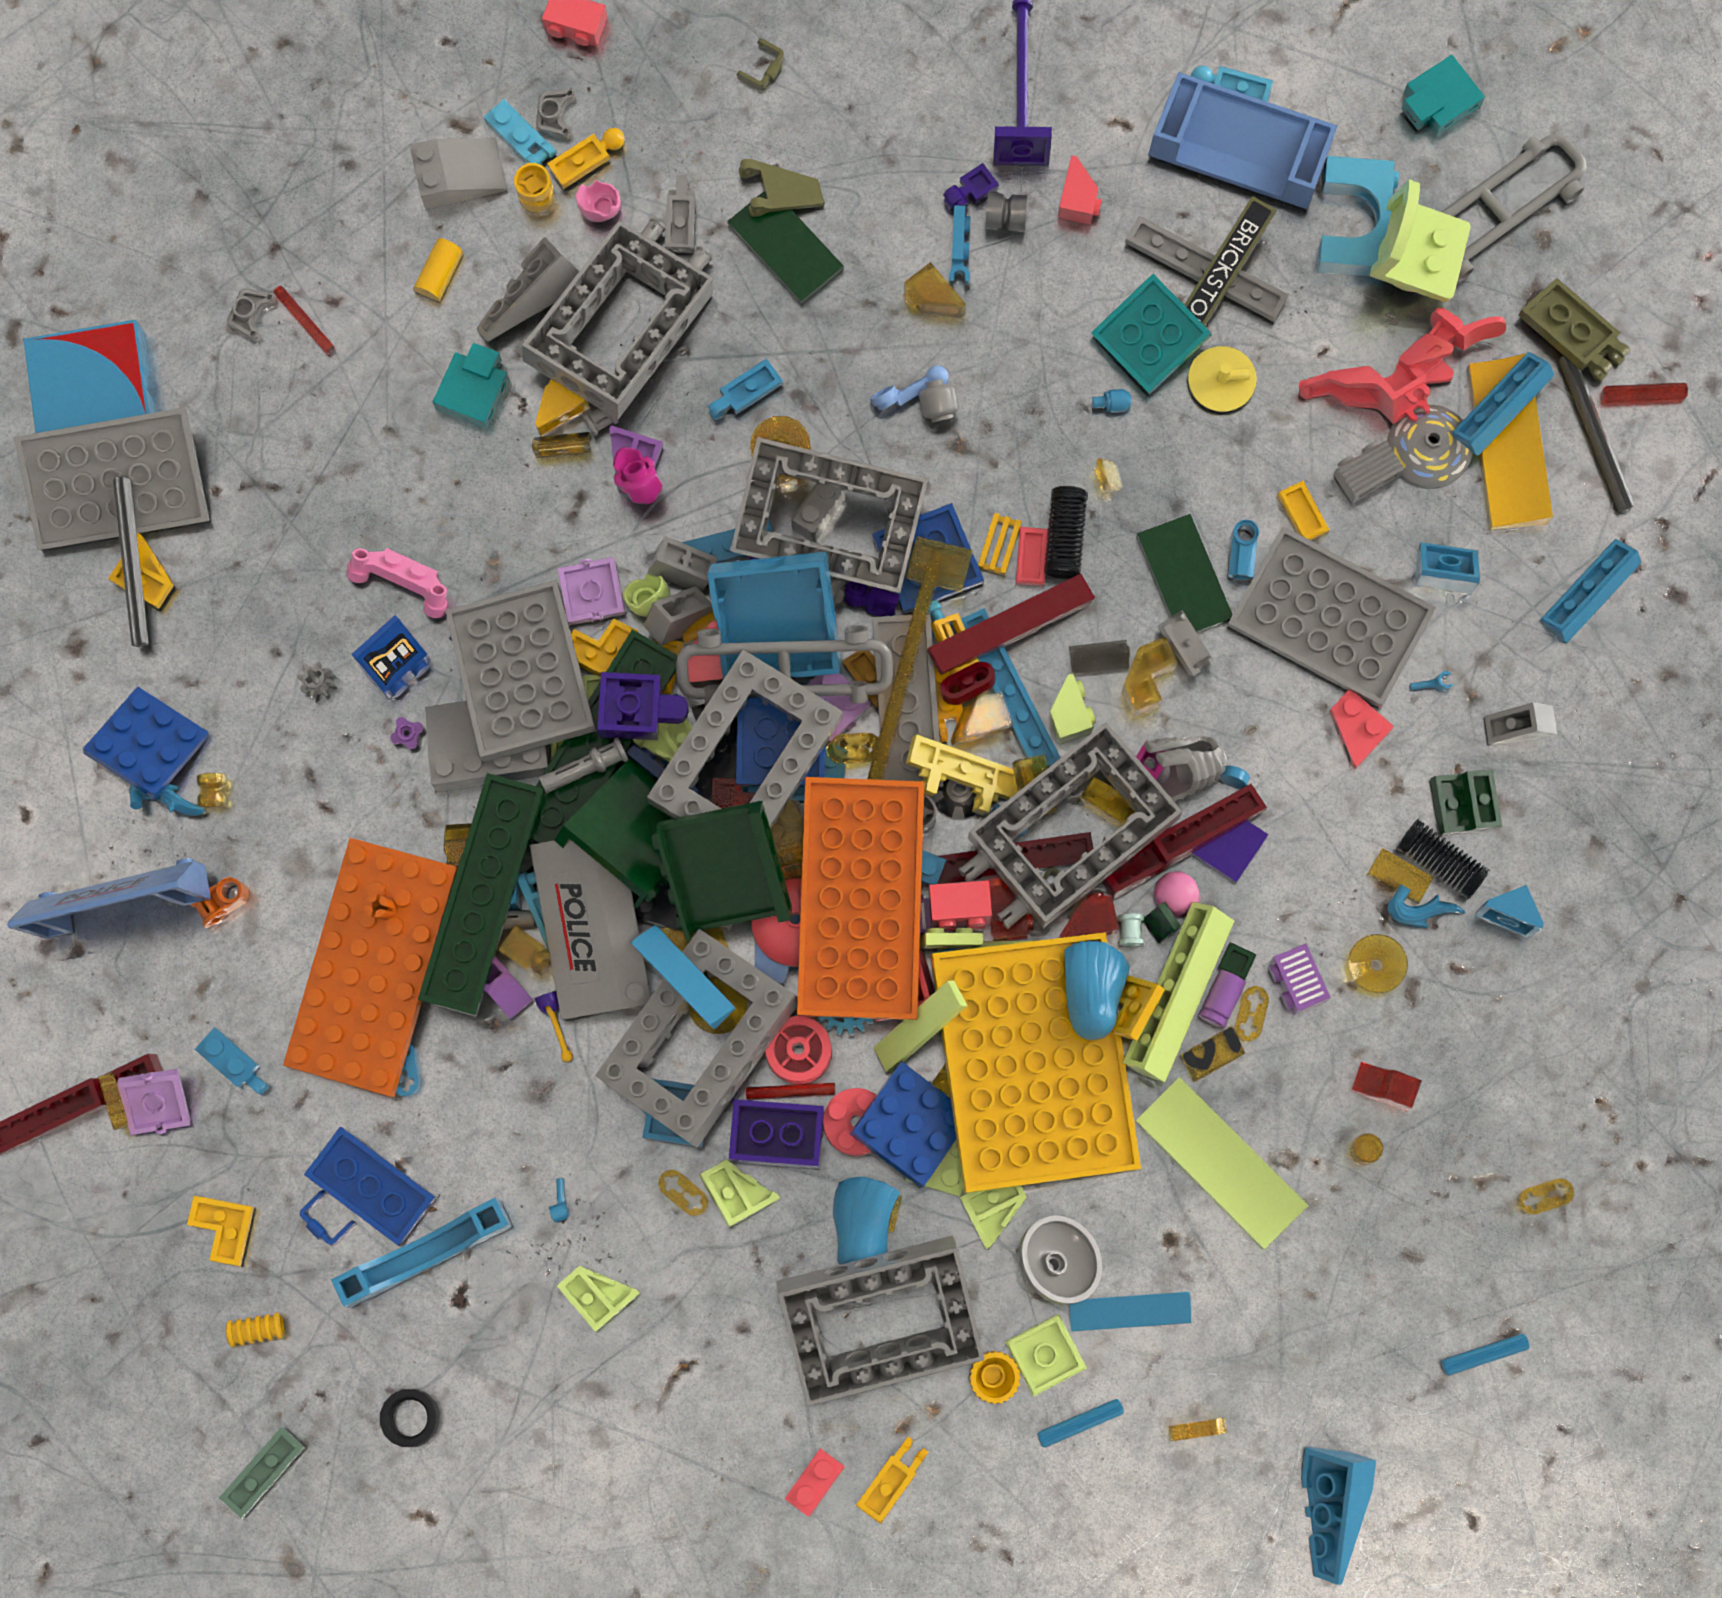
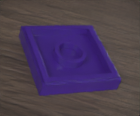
M1246 821L1193 852L1191 855L1236 884L1269 834L1251 822Z

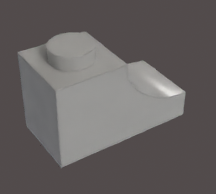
M697 586L653 602L643 626L662 646L682 638L683 634L692 624L711 613L712 603Z

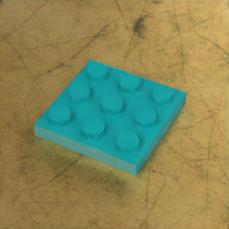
M1154 273L1091 332L1149 395L1212 336V333Z

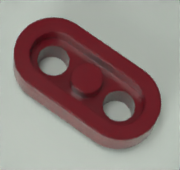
M976 662L948 676L940 685L942 699L947 704L960 705L991 689L996 682L994 668L989 663Z

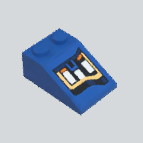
M396 615L351 654L368 679L388 700L393 696L398 697L407 689V683L414 677L422 676L428 670V664L432 662L428 654Z

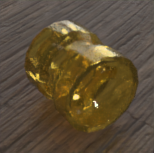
M203 773L197 775V785L200 787V794L197 796L198 806L221 807L227 805V795L224 793V786L227 784L226 774Z
M1362 1134L1350 1144V1156L1359 1165H1370L1382 1156L1383 1143L1374 1134Z

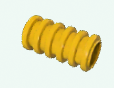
M275 1312L274 1316L265 1314L264 1318L257 1315L255 1319L247 1317L243 1321L240 1318L235 1323L229 1320L225 1326L227 1342L233 1348L238 1343L240 1346H244L246 1342L254 1344L255 1340L262 1343L264 1339H268V1341H273L274 1337H277L278 1340L282 1339L284 1336L283 1318L279 1312Z

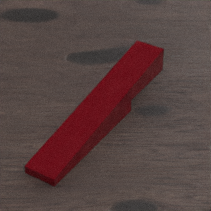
M1079 574L929 647L927 652L938 672L942 675L1032 635L1043 626L1088 607L1095 597L1083 575Z
M1251 783L1166 829L1104 879L1102 883L1111 898L1115 900L1188 857L1193 852L1262 813L1267 807Z
M1091 832L1015 843L1016 846L1019 844L1022 848L1021 853L1035 869L1038 867L1040 871L1048 870L1051 867L1072 866L1080 860L1084 852L1089 853L1094 849ZM978 850L940 855L939 857L946 859L937 884L967 882L965 880L966 877H963L958 869L978 854ZM988 868L972 882L997 879L1000 876L994 869ZM921 883V891L929 890V886Z
M148 1053L98 1078H90L0 1121V1155L122 1102L117 1086L118 1078L163 1071L158 1056Z

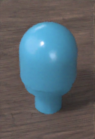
M1124 389L1108 390L1104 392V396L1092 397V408H1105V411L1110 413L1124 412L1132 404L1131 394Z

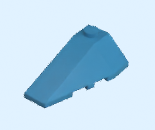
M1305 1447L1302 1484L1303 1488H1307L1309 1506L1305 1508L1306 1516L1311 1517L1313 1535L1310 1537V1547L1315 1577L1337 1585L1343 1583L1373 1491L1376 1460L1352 1452Z

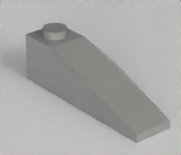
M546 237L526 256L521 263L524 270L516 280L510 279L506 285L508 288L506 296L494 302L476 328L488 342L554 304L579 273V269Z

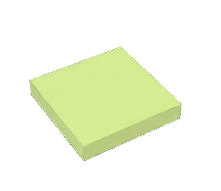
M1059 1314L1005 1342L1032 1396L1087 1369Z

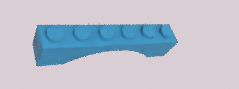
M495 1197L418 1240L372 1261L361 1264L331 1279L343 1307L352 1308L512 1228V1225L500 1200Z

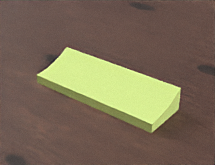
M1180 1077L1135 1121L1263 1250L1309 1206Z

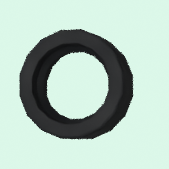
M402 1389L393 1393L384 1402L380 1411V1427L384 1436L391 1443L401 1447H417L428 1442L436 1433L439 1425V1410L436 1402L427 1393L417 1389ZM405 1400L420 1402L427 1412L425 1428L414 1436L399 1434L392 1423V1414L395 1407Z

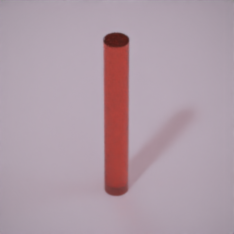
M282 285L275 288L273 293L323 351L326 354L331 353L335 349L331 341Z
M835 1083L746 1087V1099L835 1095Z

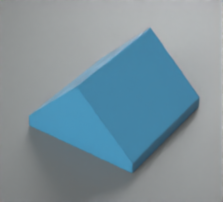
M1420 542L1415 586L1466 594L1474 592L1480 582L1478 550Z
M1527 885L1487 900L1475 914L1477 917L1528 938L1539 932L1544 925Z

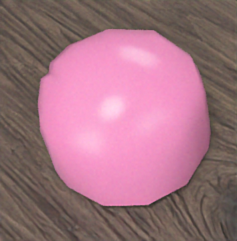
M595 180L592 185L587 187L582 184L575 195L579 211L589 221L595 223L607 221L616 216L620 210L621 200L619 192L611 184Z
M1181 871L1166 873L1157 881L1154 889L1156 904L1159 906L1165 902L1175 918L1186 917L1192 902L1199 903L1201 899L1196 881Z

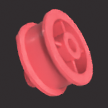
M805 1016L789 1017L765 1051L772 1071L780 1079L791 1084H806L818 1079L828 1068L832 1054L831 1043L826 1030L817 1021ZM796 1046H802L804 1051L801 1054H795L793 1049Z
M851 1088L838 1093L828 1103L823 1118L824 1131L828 1141L838 1151L851 1156H861L872 1152L850 1135L854 1128L850 1121L854 1117L861 1118L876 1096L873 1092L861 1088Z

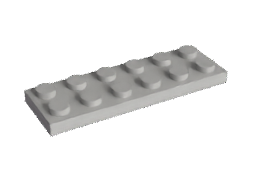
M930 613L872 617L873 639L885 643L891 650L893 658L892 683L887 690L877 694L883 779L922 781L923 777L919 776L920 769L907 765L906 760L913 736L920 735L940 743L934 663L927 652V649L933 646ZM874 651L876 682H878L882 675L881 657L879 653ZM939 782L938 788H943V782Z

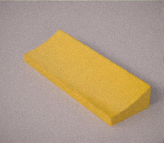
M1526 353L1492 361L1469 363L1467 369L1473 409ZM1535 396L1480 454L1490 530L1547 525L1553 517Z

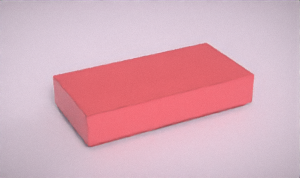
M1020 527L1015 585L1044 587V565L1046 562L1045 557H1047L1048 529Z

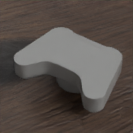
M573 89L545 91L540 94L536 118L538 133L569 141L572 138L571 129L564 124L563 120L565 108L576 100V94Z
M247 288L242 289L233 302L232 309L227 318V324L233 331L251 342H258L261 336L256 329L257 320L265 308L276 305L277 298L270 292Z

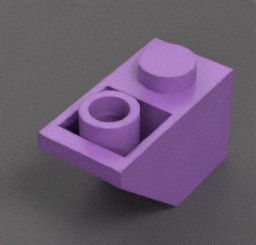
M495 956L485 991L504 1013L512 1019L531 1003L533 999Z

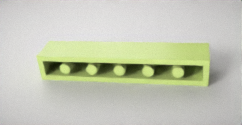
M1192 902L1157 983L1165 991L1137 1041L1132 1040L1123 1064L1145 1077L1162 1082L1166 1081L1233 926L1234 920L1214 906Z

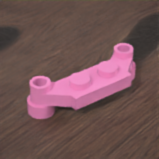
M358 548L352 552V558L347 565L346 576L350 581L363 583L369 579L370 573H374L422 595L425 598L423 611L427 616L441 618L446 614L445 610L448 604L446 600L447 589L437 579L438 571L388 548L378 552H368L365 549Z

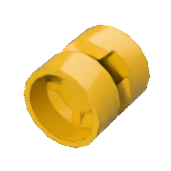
M527 163L516 171L514 186L521 205L531 212L546 210L554 200V189L547 169L537 163Z

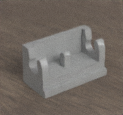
M664 536L654 552L656 556L651 562L647 573L655 576L661 575L664 580L686 589L697 586L702 592L709 584L707 573L710 565L716 563L717 557Z
M1183 610L1158 625V628L1188 675L1195 676L1201 672L1200 669L1202 667L1211 665L1214 662Z

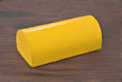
M437 238L413 287L414 292L440 302L463 255L462 249L451 241Z

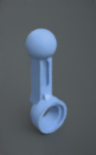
M934 365L928 369L926 376L902 390H897L895 385H891L878 391L869 399L873 407L877 406L878 410H883L894 403L901 406L918 396L921 390L927 389V382L942 379L943 384H946L949 375L943 366Z

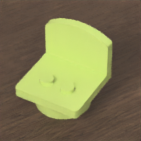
M1409 179L1388 201L1387 210L1392 212L1386 235L1379 246L1378 261L1372 265L1370 276L1393 284L1401 290L1416 292L1441 302H1448L1455 293L1471 226L1467 221L1418 204L1420 183Z

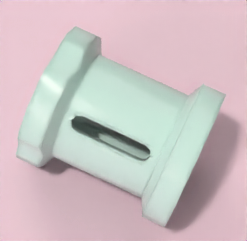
M1130 913L1118 915V921L1121 922L1119 946L1136 947L1145 945L1141 932V921L1144 920L1143 914Z

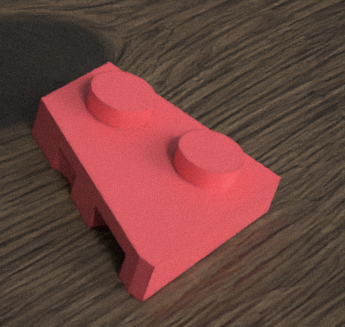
M1348 690L1330 710L1332 719L1339 729L1342 743L1346 746L1351 758L1350 762L1355 769L1394 727L1365 700L1351 690Z

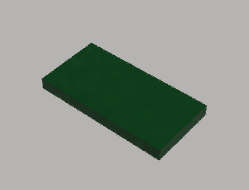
M763 191L757 197H762L766 199L765 192ZM749 203L727 221L730 228L800 304L804 303L844 269V265L793 210L768 212L761 216L752 217L748 210L751 205Z
M1191 514L1137 533L1136 537L1170 617L1183 610L1196 633L1230 621L1233 614Z

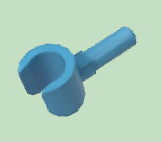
M1444 671L1429 681L1410 683L1411 690L1435 688L1439 692H1444L1451 688L1453 684L1445 685L1442 683L1441 678H1447L1452 674L1449 671Z
M563 1178L556 1179L558 1204L549 1206L554 1222L565 1220L569 1216L564 1197Z

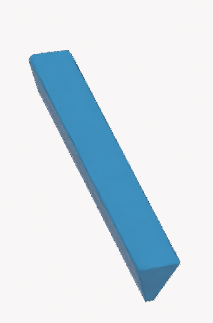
M1528 351L1452 431V436L1472 453L1480 455L1553 378L1554 372L1549 362Z
M1614 539L1540 619L1541 623L1562 641L1569 642L1641 564L1638 551Z
M656 925L631 942L713 1029H716L736 1009Z
M1190 1292L1085 1299L1079 1303L1069 1305L1070 1329L1073 1332L1191 1323Z

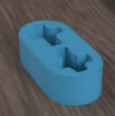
M412 1044L409 1045L408 1051H410V1055L406 1056V1066L402 1069L399 1083L404 1081L403 1072L407 1071L408 1078L414 1080V1084L410 1085L409 1091L406 1092L403 1087H399L398 1083L396 1093L402 1097L416 1095L421 1086L417 1052Z

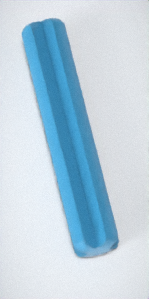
M1520 1334L1443 1359L1441 1365L1446 1375H1452L1528 1350L1530 1344L1527 1336Z
M1115 1399L1038 1432L1037 1436L1041 1446L1048 1447L1118 1417L1124 1413V1409L1120 1400Z

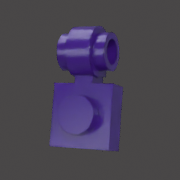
M982 163L960 177L959 182L962 185L960 188L957 185H953L944 192V202L950 211H954V205L965 206L966 209L970 204L968 201L969 196L976 204L987 197L988 193L998 190L999 184Z
M853 581L846 584L844 599L850 606H867L866 613L879 617L895 616L900 595L873 586L871 591L868 592L865 584Z

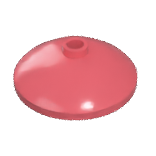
M801 878L785 879L793 907L791 916L794 914L800 916ZM777 916L752 920L753 935L761 951L779 964L798 967L800 922L792 924L789 920L778 923Z

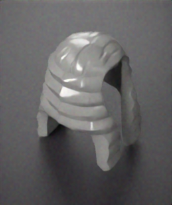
M1191 736L1190 738L1184 737L1182 739L1165 737L1163 739L1158 738L1153 741H1146L1144 744L1146 751L1149 753L1167 750L1157 753L1156 759L1162 767L1170 766V777L1160 786L1174 802L1177 799H1184L1187 795L1195 794L1196 790H1202L1205 786H1211L1213 782L1219 781L1220 776L1225 772L1227 764L1226 753L1222 746L1211 737Z

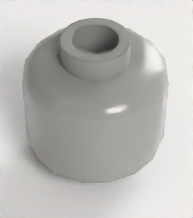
M942 379L927 382V389L919 392L923 416L931 419L932 423L954 418L953 413L959 409L954 386L952 384H943Z

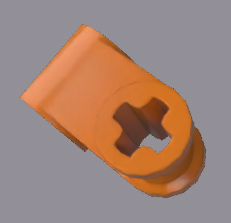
M226 877L209 888L210 900L193 903L190 906L195 907L202 917L204 928H209L244 905L249 898V890L241 881L233 877ZM237 885V896L233 899H228L227 892L229 888Z

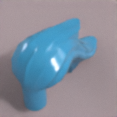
M168 784L155 799L162 802L170 813L174 810L185 815L197 816L205 812L203 807L188 802L175 794L174 791H177L179 788L172 784ZM132 785L128 789L130 807L132 809H140L142 807V800L152 799Z
M1400 884L1396 893L1389 901L1387 910L1390 916L1400 923L1428 928L1426 920L1435 915L1449 912L1465 913V910L1456 904L1439 901V895H1436L1431 901L1423 905L1408 906L1404 901L1411 889Z

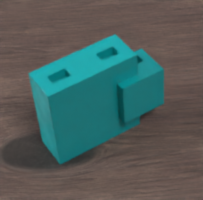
M1451 54L1407 83L1403 93L1407 99L1404 100L1401 109L1417 130L1429 123L1428 126L1437 136L1480 108L1485 96Z
M476 343L472 344L467 356L455 352L432 401L435 409L487 430L510 381L508 373L498 369L502 361L499 352Z

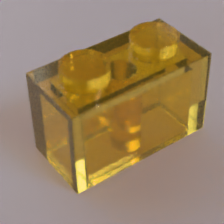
M518 926L514 927L498 949L508 961L532 978H535L537 973L542 975L551 963L547 948Z

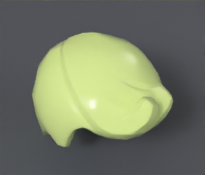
M646 574L644 580L637 579L630 582L624 589L622 596L632 612L647 618L653 602L669 597L671 594L667 583L661 575Z

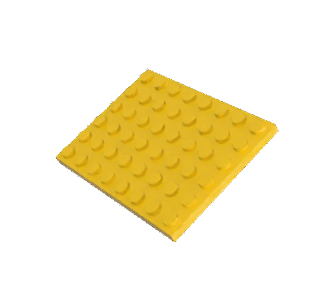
M1106 932L931 954L935 991L947 981H955L968 1005L941 1029L964 1193L1141 1169L1126 1065L1123 1064L1125 1057L1122 1037L1113 1031L1106 1037L1098 1040H1088L1080 1037L1071 1025L1067 1007L1065 949L1074 943L1079 944L1081 941L1085 943L1087 941L1107 943Z

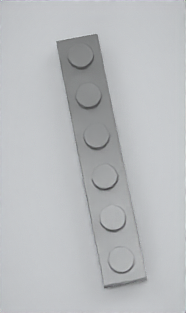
M1141 216L1138 217L1125 241L1126 244L1198 282L1215 256ZM1240 270L1225 294L1231 300L1273 322L1288 298L1287 293L1243 270Z

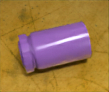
M1220 970L1198 1016L1213 1026L1225 1028L1228 1023L1226 1020L1230 1018L1246 981L1230 972Z

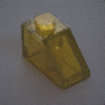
M931 262L904 282V299L912 308L916 306L921 313L953 317L965 315L966 303Z
M985 691L974 697V701L963 708L950 739L952 745L998 735L1013 725L1002 692L990 695L989 691Z

